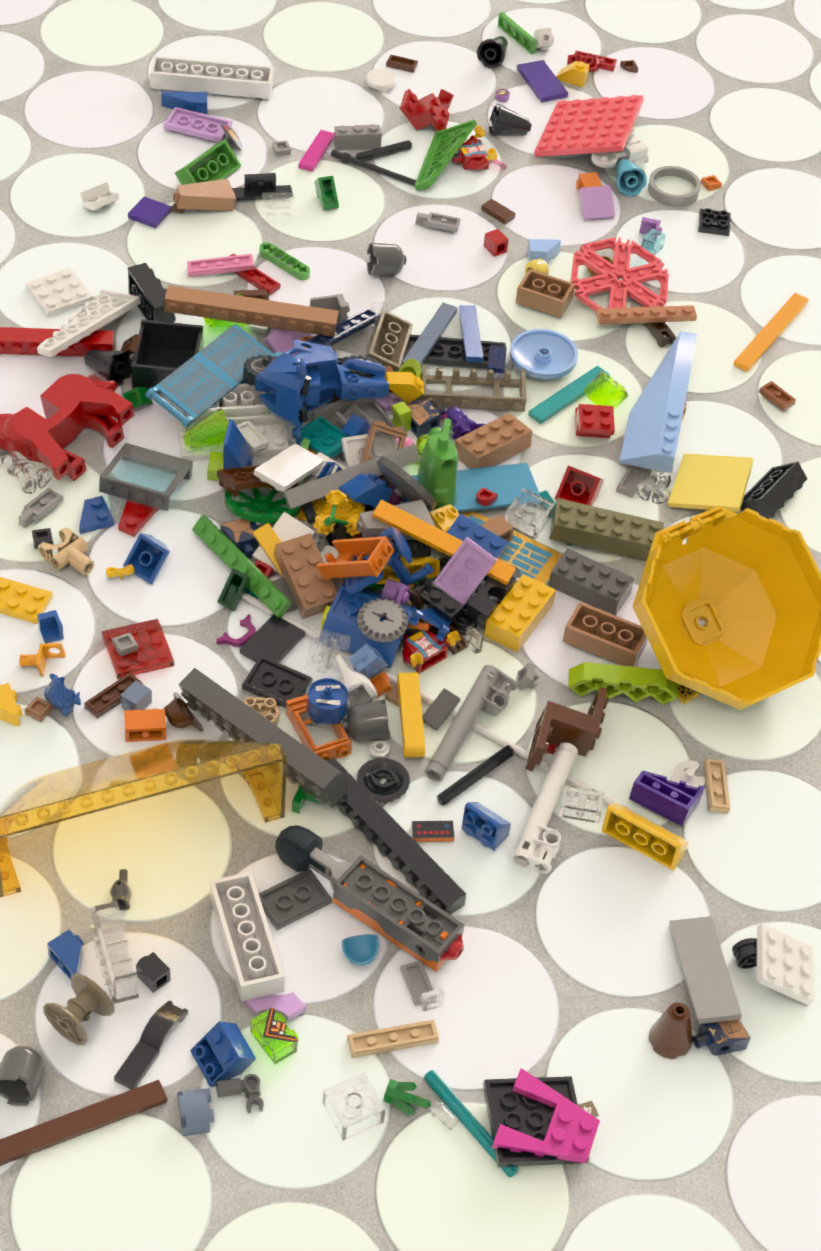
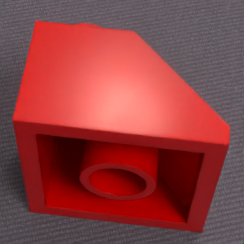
M568 465L554 499L559 498L592 506L599 495L604 479Z

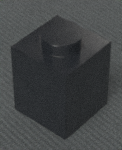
M154 952L148 956H143L137 962L136 976L152 993L171 981L170 968Z

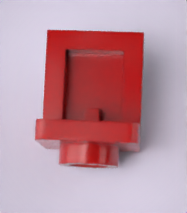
M441 89L438 98L443 107L449 109L454 95L445 89Z

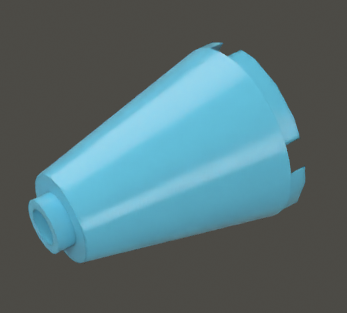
M622 159L617 164L616 185L618 190L626 196H634L642 192L641 190L647 185V176L644 170L629 159Z

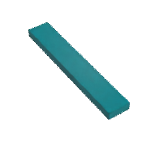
M597 365L529 410L528 416L539 424L544 423L608 380L610 374Z

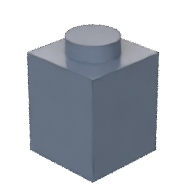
M137 680L121 694V708L123 710H144L152 703V690Z

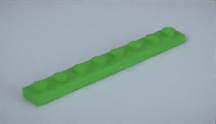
M201 515L192 531L231 570L235 568L249 576L250 590L277 617L282 618L292 602L207 516Z

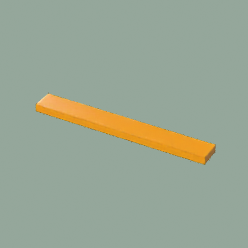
M794 293L734 360L733 365L748 372L804 309L809 299Z
M383 500L379 502L372 514L373 518L391 527L393 526L399 531L450 557L454 555L463 542ZM497 559L487 576L507 585L516 568Z

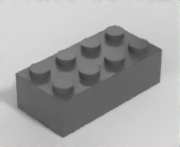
M567 548L551 570L548 586L616 616L631 594L634 578Z

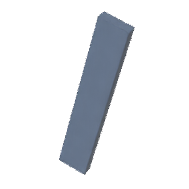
M442 302L403 359L402 365L408 359L417 360L420 366L423 364L458 312V307Z

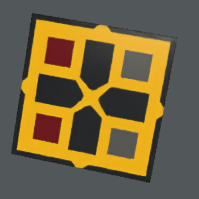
M678 684V699L684 705L699 696V692Z

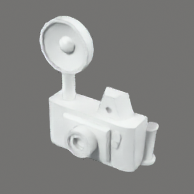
M632 128L623 151H618L617 153H592L591 160L596 166L601 168L614 167L617 159L620 158L629 159L634 164L640 165L649 162V156L647 155L649 149L635 135V130Z

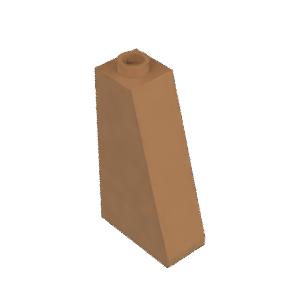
M229 179L179 185L176 192L173 193V201L178 209L233 211L236 201Z

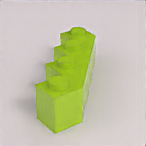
M583 662L569 669L568 687L579 697L595 690L598 691L600 687L608 689L606 697L609 699L624 693L632 701L637 702L651 695L661 705H664L678 698V683L666 679L662 669Z

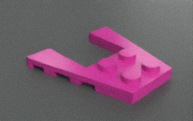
M520 1068L512 1091L555 1108L545 1139L542 1141L500 1124L491 1148H508L510 1151L518 1153L521 1151L533 1152L536 1156L542 1157L544 1154L557 1156L556 1159L586 1164L600 1120Z

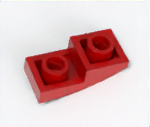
M582 54L568 55L567 66L578 61L590 65L589 72L598 71L599 58L597 55L585 57Z

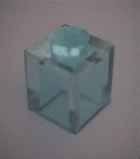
M652 228L643 237L641 247L656 255L664 247L666 234Z

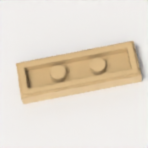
M705 758L703 764L708 809L712 812L728 814L730 803L725 761Z

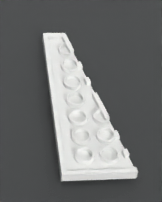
M100 289V294L94 295L91 302H86L85 308L78 309L68 319L67 324L60 326V331H54L52 338L46 339L37 347L38 354L45 355L46 357L56 356L57 353L68 349L69 346L78 343L82 338L91 335L92 332L101 329L107 323H111L115 318L123 316L125 312L134 309L135 306L141 303L140 297Z

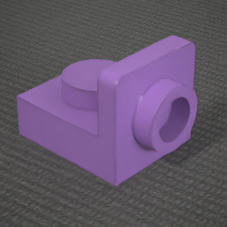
M642 217L639 233L654 236L653 242H656L657 237H661L662 234L661 220Z
M387 579L381 598H387L389 601L394 600L396 604L402 606L409 600L410 593L408 591L410 587Z

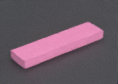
M253 254L187 261L188 276L195 277L254 270Z

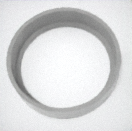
M662 166L655 169L650 174L648 183L650 196L657 202L671 207H684L693 204L698 199L701 188L699 177L694 172L680 166ZM664 176L679 177L689 181L695 189L684 195L669 194L660 190L655 185L654 180Z

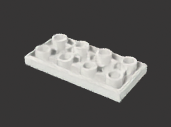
M295 443L257 467L253 475L260 478L262 482H267L274 486L276 490L284 492L322 467L325 460Z

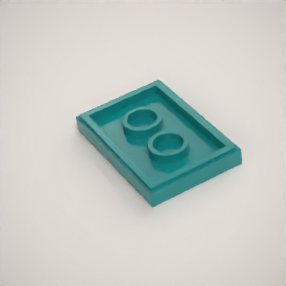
M319 416L301 428L300 442L306 438L310 440L308 448L317 454L321 452L327 457L333 458L342 452L341 439L350 436L344 434L341 429Z

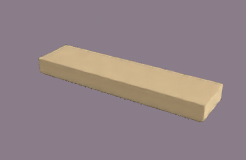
M428 1020L347 1035V1042L351 1058L439 1043V1035L435 1021Z

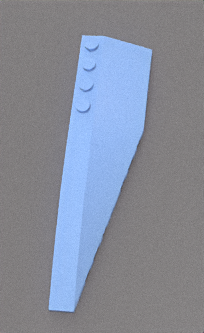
M680 331L633 406L628 417L619 463L672 473L697 334Z

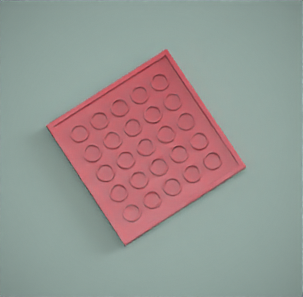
M643 95L603 97L600 99L589 98L587 100L575 99L573 101L562 100L557 102L534 151L535 157L623 151L644 102Z

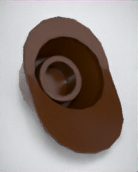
M174 692V699L164 707L165 715L170 724L176 728L193 725L199 731H203V726L190 711L184 699L179 693Z

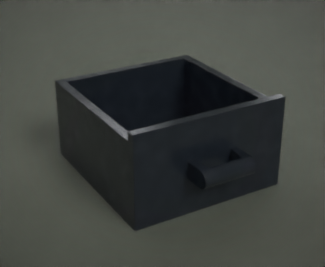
M141 319L139 335L142 337L131 364L132 389L147 387L149 390L155 387L204 348L203 326Z

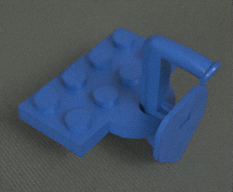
M392 526L380 534L379 537L386 536L388 539L393 536L395 539V545L392 541H389L395 551L386 565L390 564L403 584L410 585L434 572V569L426 563L425 567L410 574L399 558L400 555H403L408 563L412 562L410 547L401 532ZM370 555L363 556V560H368ZM354 556L351 561H356L358 556ZM383 570L378 577L345 578L346 591L351 595L361 592L370 584L378 583L383 578Z

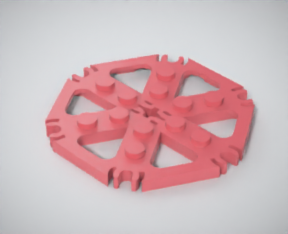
M616 237L583 244L579 252L576 251L574 253L570 282L575 283L574 289L577 290H575L574 296H577L576 299L595 312L597 309L604 308L591 301L588 296L610 291L607 308H625L626 295L644 307L664 306L667 302L668 269L662 270L664 267L662 260L634 241H631L629 245V239H627L626 243H622L621 237L618 238L617 242ZM606 248L612 249L614 252L613 263L611 264L594 251ZM632 253L637 254L649 264L629 268L630 255ZM584 265L598 276L578 279V267ZM652 280L659 281V295L640 283Z

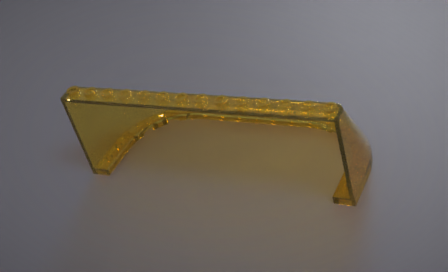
M182 739L53 772L28 781L14 790L0 804V898L21 892L8 850V837L14 834L237 773L246 781L251 789L265 823L284 818L287 755L283 747L276 743Z

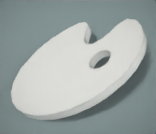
M687 760L681 762L674 769L671 776V781L677 783L682 780L686 782V785L697 788L699 785H705V777L694 775L700 766L696 761Z

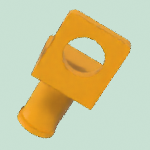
M40 644L37 654H20V667L36 666L40 676H44L47 659L66 657L63 644ZM56 648L60 652L52 653L49 651V649Z

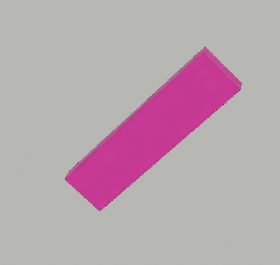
M320 130L300 160L298 168L313 172L332 143L334 133Z

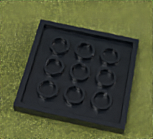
M572 1076L537 1077V1079L578 1106ZM517 1078L484 1079L482 1085L493 1142L500 1124L544 1141L555 1108L513 1092L512 1090ZM502 1147L494 1149L497 1167L579 1163L556 1159L557 1156L545 1154L543 1157L536 1156L533 1152L521 1151L518 1153Z

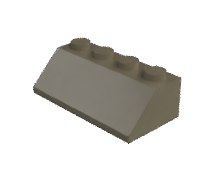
M383 309L375 322L364 357L375 358L378 362L382 363V366L390 365L393 371L399 370L413 323Z

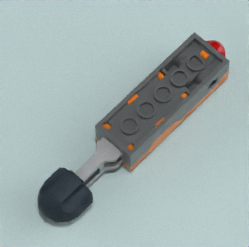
M299 825L288 826L280 832L275 842V849L279 859L296 872H302L311 868L328 879L331 888L334 890L333 903L417 960H421L427 967L437 972L446 960H456L464 950L462 937L465 924L361 855L352 865L348 862H337L321 851L323 847L322 838L305 827Z

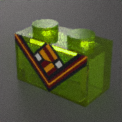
M273 1007L250 1020L251 1034L274 1065L297 1052L299 1038L296 1032L288 1028L284 1016L281 1013H277Z

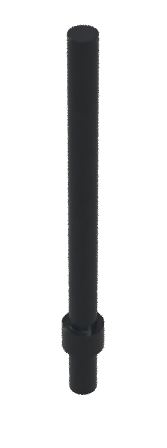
M335 150L331 151V156L339 158L345 163L350 162L410 185H415V179L352 157L351 154Z

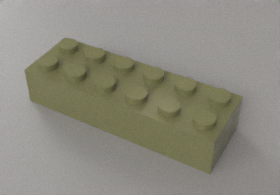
M557 498L552 513L549 539L647 561L656 532L664 529V522Z

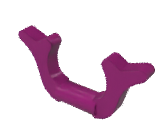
M248 614L245 619L240 620V626L248 629L245 635L241 638L233 639L225 632L222 637L216 639V644L242 647L256 633V628L251 623V615Z

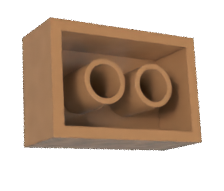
M529 269L517 288L515 303L562 318L573 299L575 283Z

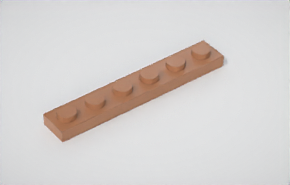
M694 305L622 307L596 310L599 325L697 320Z

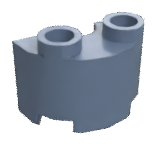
M210 1088L177 1092L182 1136L210 1133V1123H214L213 1109H208V1103L212 1102Z

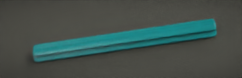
M434 1070L427 1072L424 1076L427 1084L496 1162L495 1151L491 1148L493 1145L492 1136ZM518 1166L500 1167L510 1178L516 1175L519 1170Z

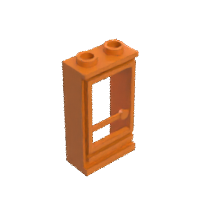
M386 536L333 540L332 543L339 555L335 559L331 553H327L325 559L328 563H318L316 567L325 580H329L331 577H378L395 550ZM370 555L368 560H363V556ZM354 556H358L356 561H351Z
M308 694L286 701V715L304 746L325 761L333 757L335 759L344 758L351 754L352 740L349 739L341 723L330 724L338 737L337 740L319 746L315 745L305 726L310 725L313 721L307 718L303 722L300 715L308 713Z

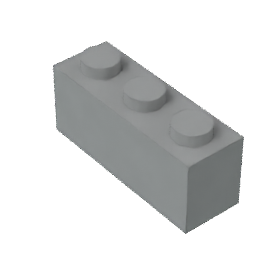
M380 124L334 126L333 143L335 151L368 150L381 147L382 132Z

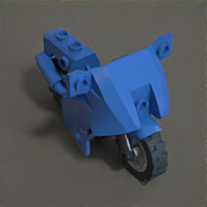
M294 340V348L282 353L278 357L258 355V357L252 356L251 359L248 358L244 362V381L248 382L251 386L254 385L256 391L270 392L259 395L261 402L278 419L295 426V428H292V438H295L297 445H300L302 423L308 421L307 412L333 401L334 394L341 400L348 399L349 401L379 399L388 396L389 383L384 378L386 367L382 366L381 362H378L375 358L371 359L369 356L363 357V355H350V357L338 358L336 352L326 345Z

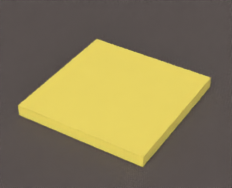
M684 453L668 506L710 510L721 506L730 511L739 512L753 467V458Z

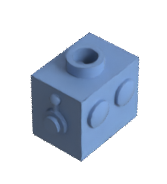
M367 643L349 657L354 671L365 675L369 680L388 666L380 652Z

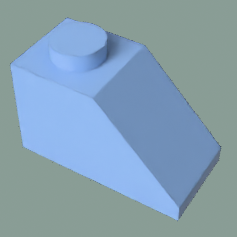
M529 239L527 249L528 261L543 259L546 263L559 255L561 240Z

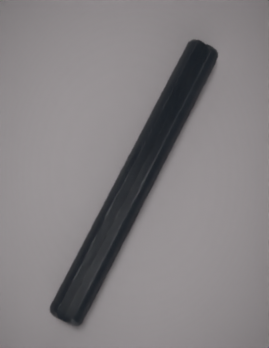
M506 745L438 794L437 802L442 806L450 802L510 758L514 752L513 748Z

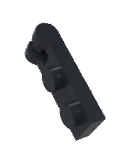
M424 578L420 581L419 585L413 587L422 596L424 604L450 622L464 610V606L433 586L427 578Z

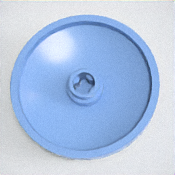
M532 329L522 332L514 338L511 343L510 358L514 366L520 371L525 370V374L538 379H557L566 376L575 368L578 350L572 340L557 331Z

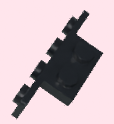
M276 173L244 174V187L232 188L236 201L293 197L291 185L276 186Z

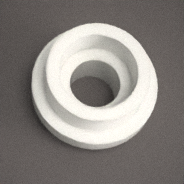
M381 740L374 741L369 746V752L375 759L385 758L389 753V745Z

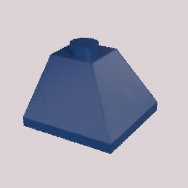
M140 533L123 566L133 565L134 574L153 585L170 550L166 544L152 535Z

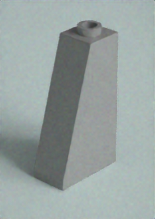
M423 499L394 505L436 527ZM374 510L360 513L359 520L356 523L357 530L362 534L363 538H369L374 535L379 537L384 530L391 526L373 518ZM401 532L405 540H417ZM393 536L388 538V540H395Z

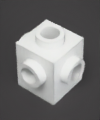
M541 28L533 32V38L537 40L536 49L547 51L553 46L554 35H552L551 28Z

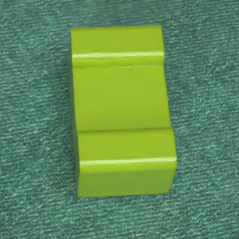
M404 401L392 405V422L397 427L404 426L405 432L411 430L412 411Z
M211 451L207 468V480L219 481L217 470L223 469V453Z

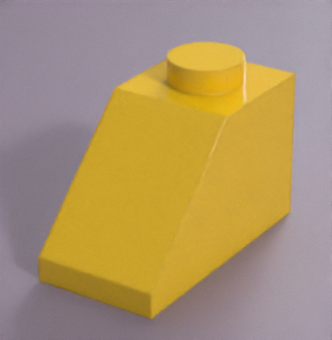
M575 61L560 69L556 77L559 81L583 87L588 79L590 65Z
M412 372L385 373V381L389 383V389L407 404L424 394L422 379L416 377Z

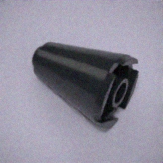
M503 36L486 39L480 43L477 48V58L483 63V66L492 69L497 68L504 62L508 47L507 39Z
M496 103L490 116L492 126H489L488 130L489 134H527L531 130L532 123H530V119Z
M91 349L85 355V364L105 380L114 381L117 386L123 385V381L131 376L132 360L129 357V353Z

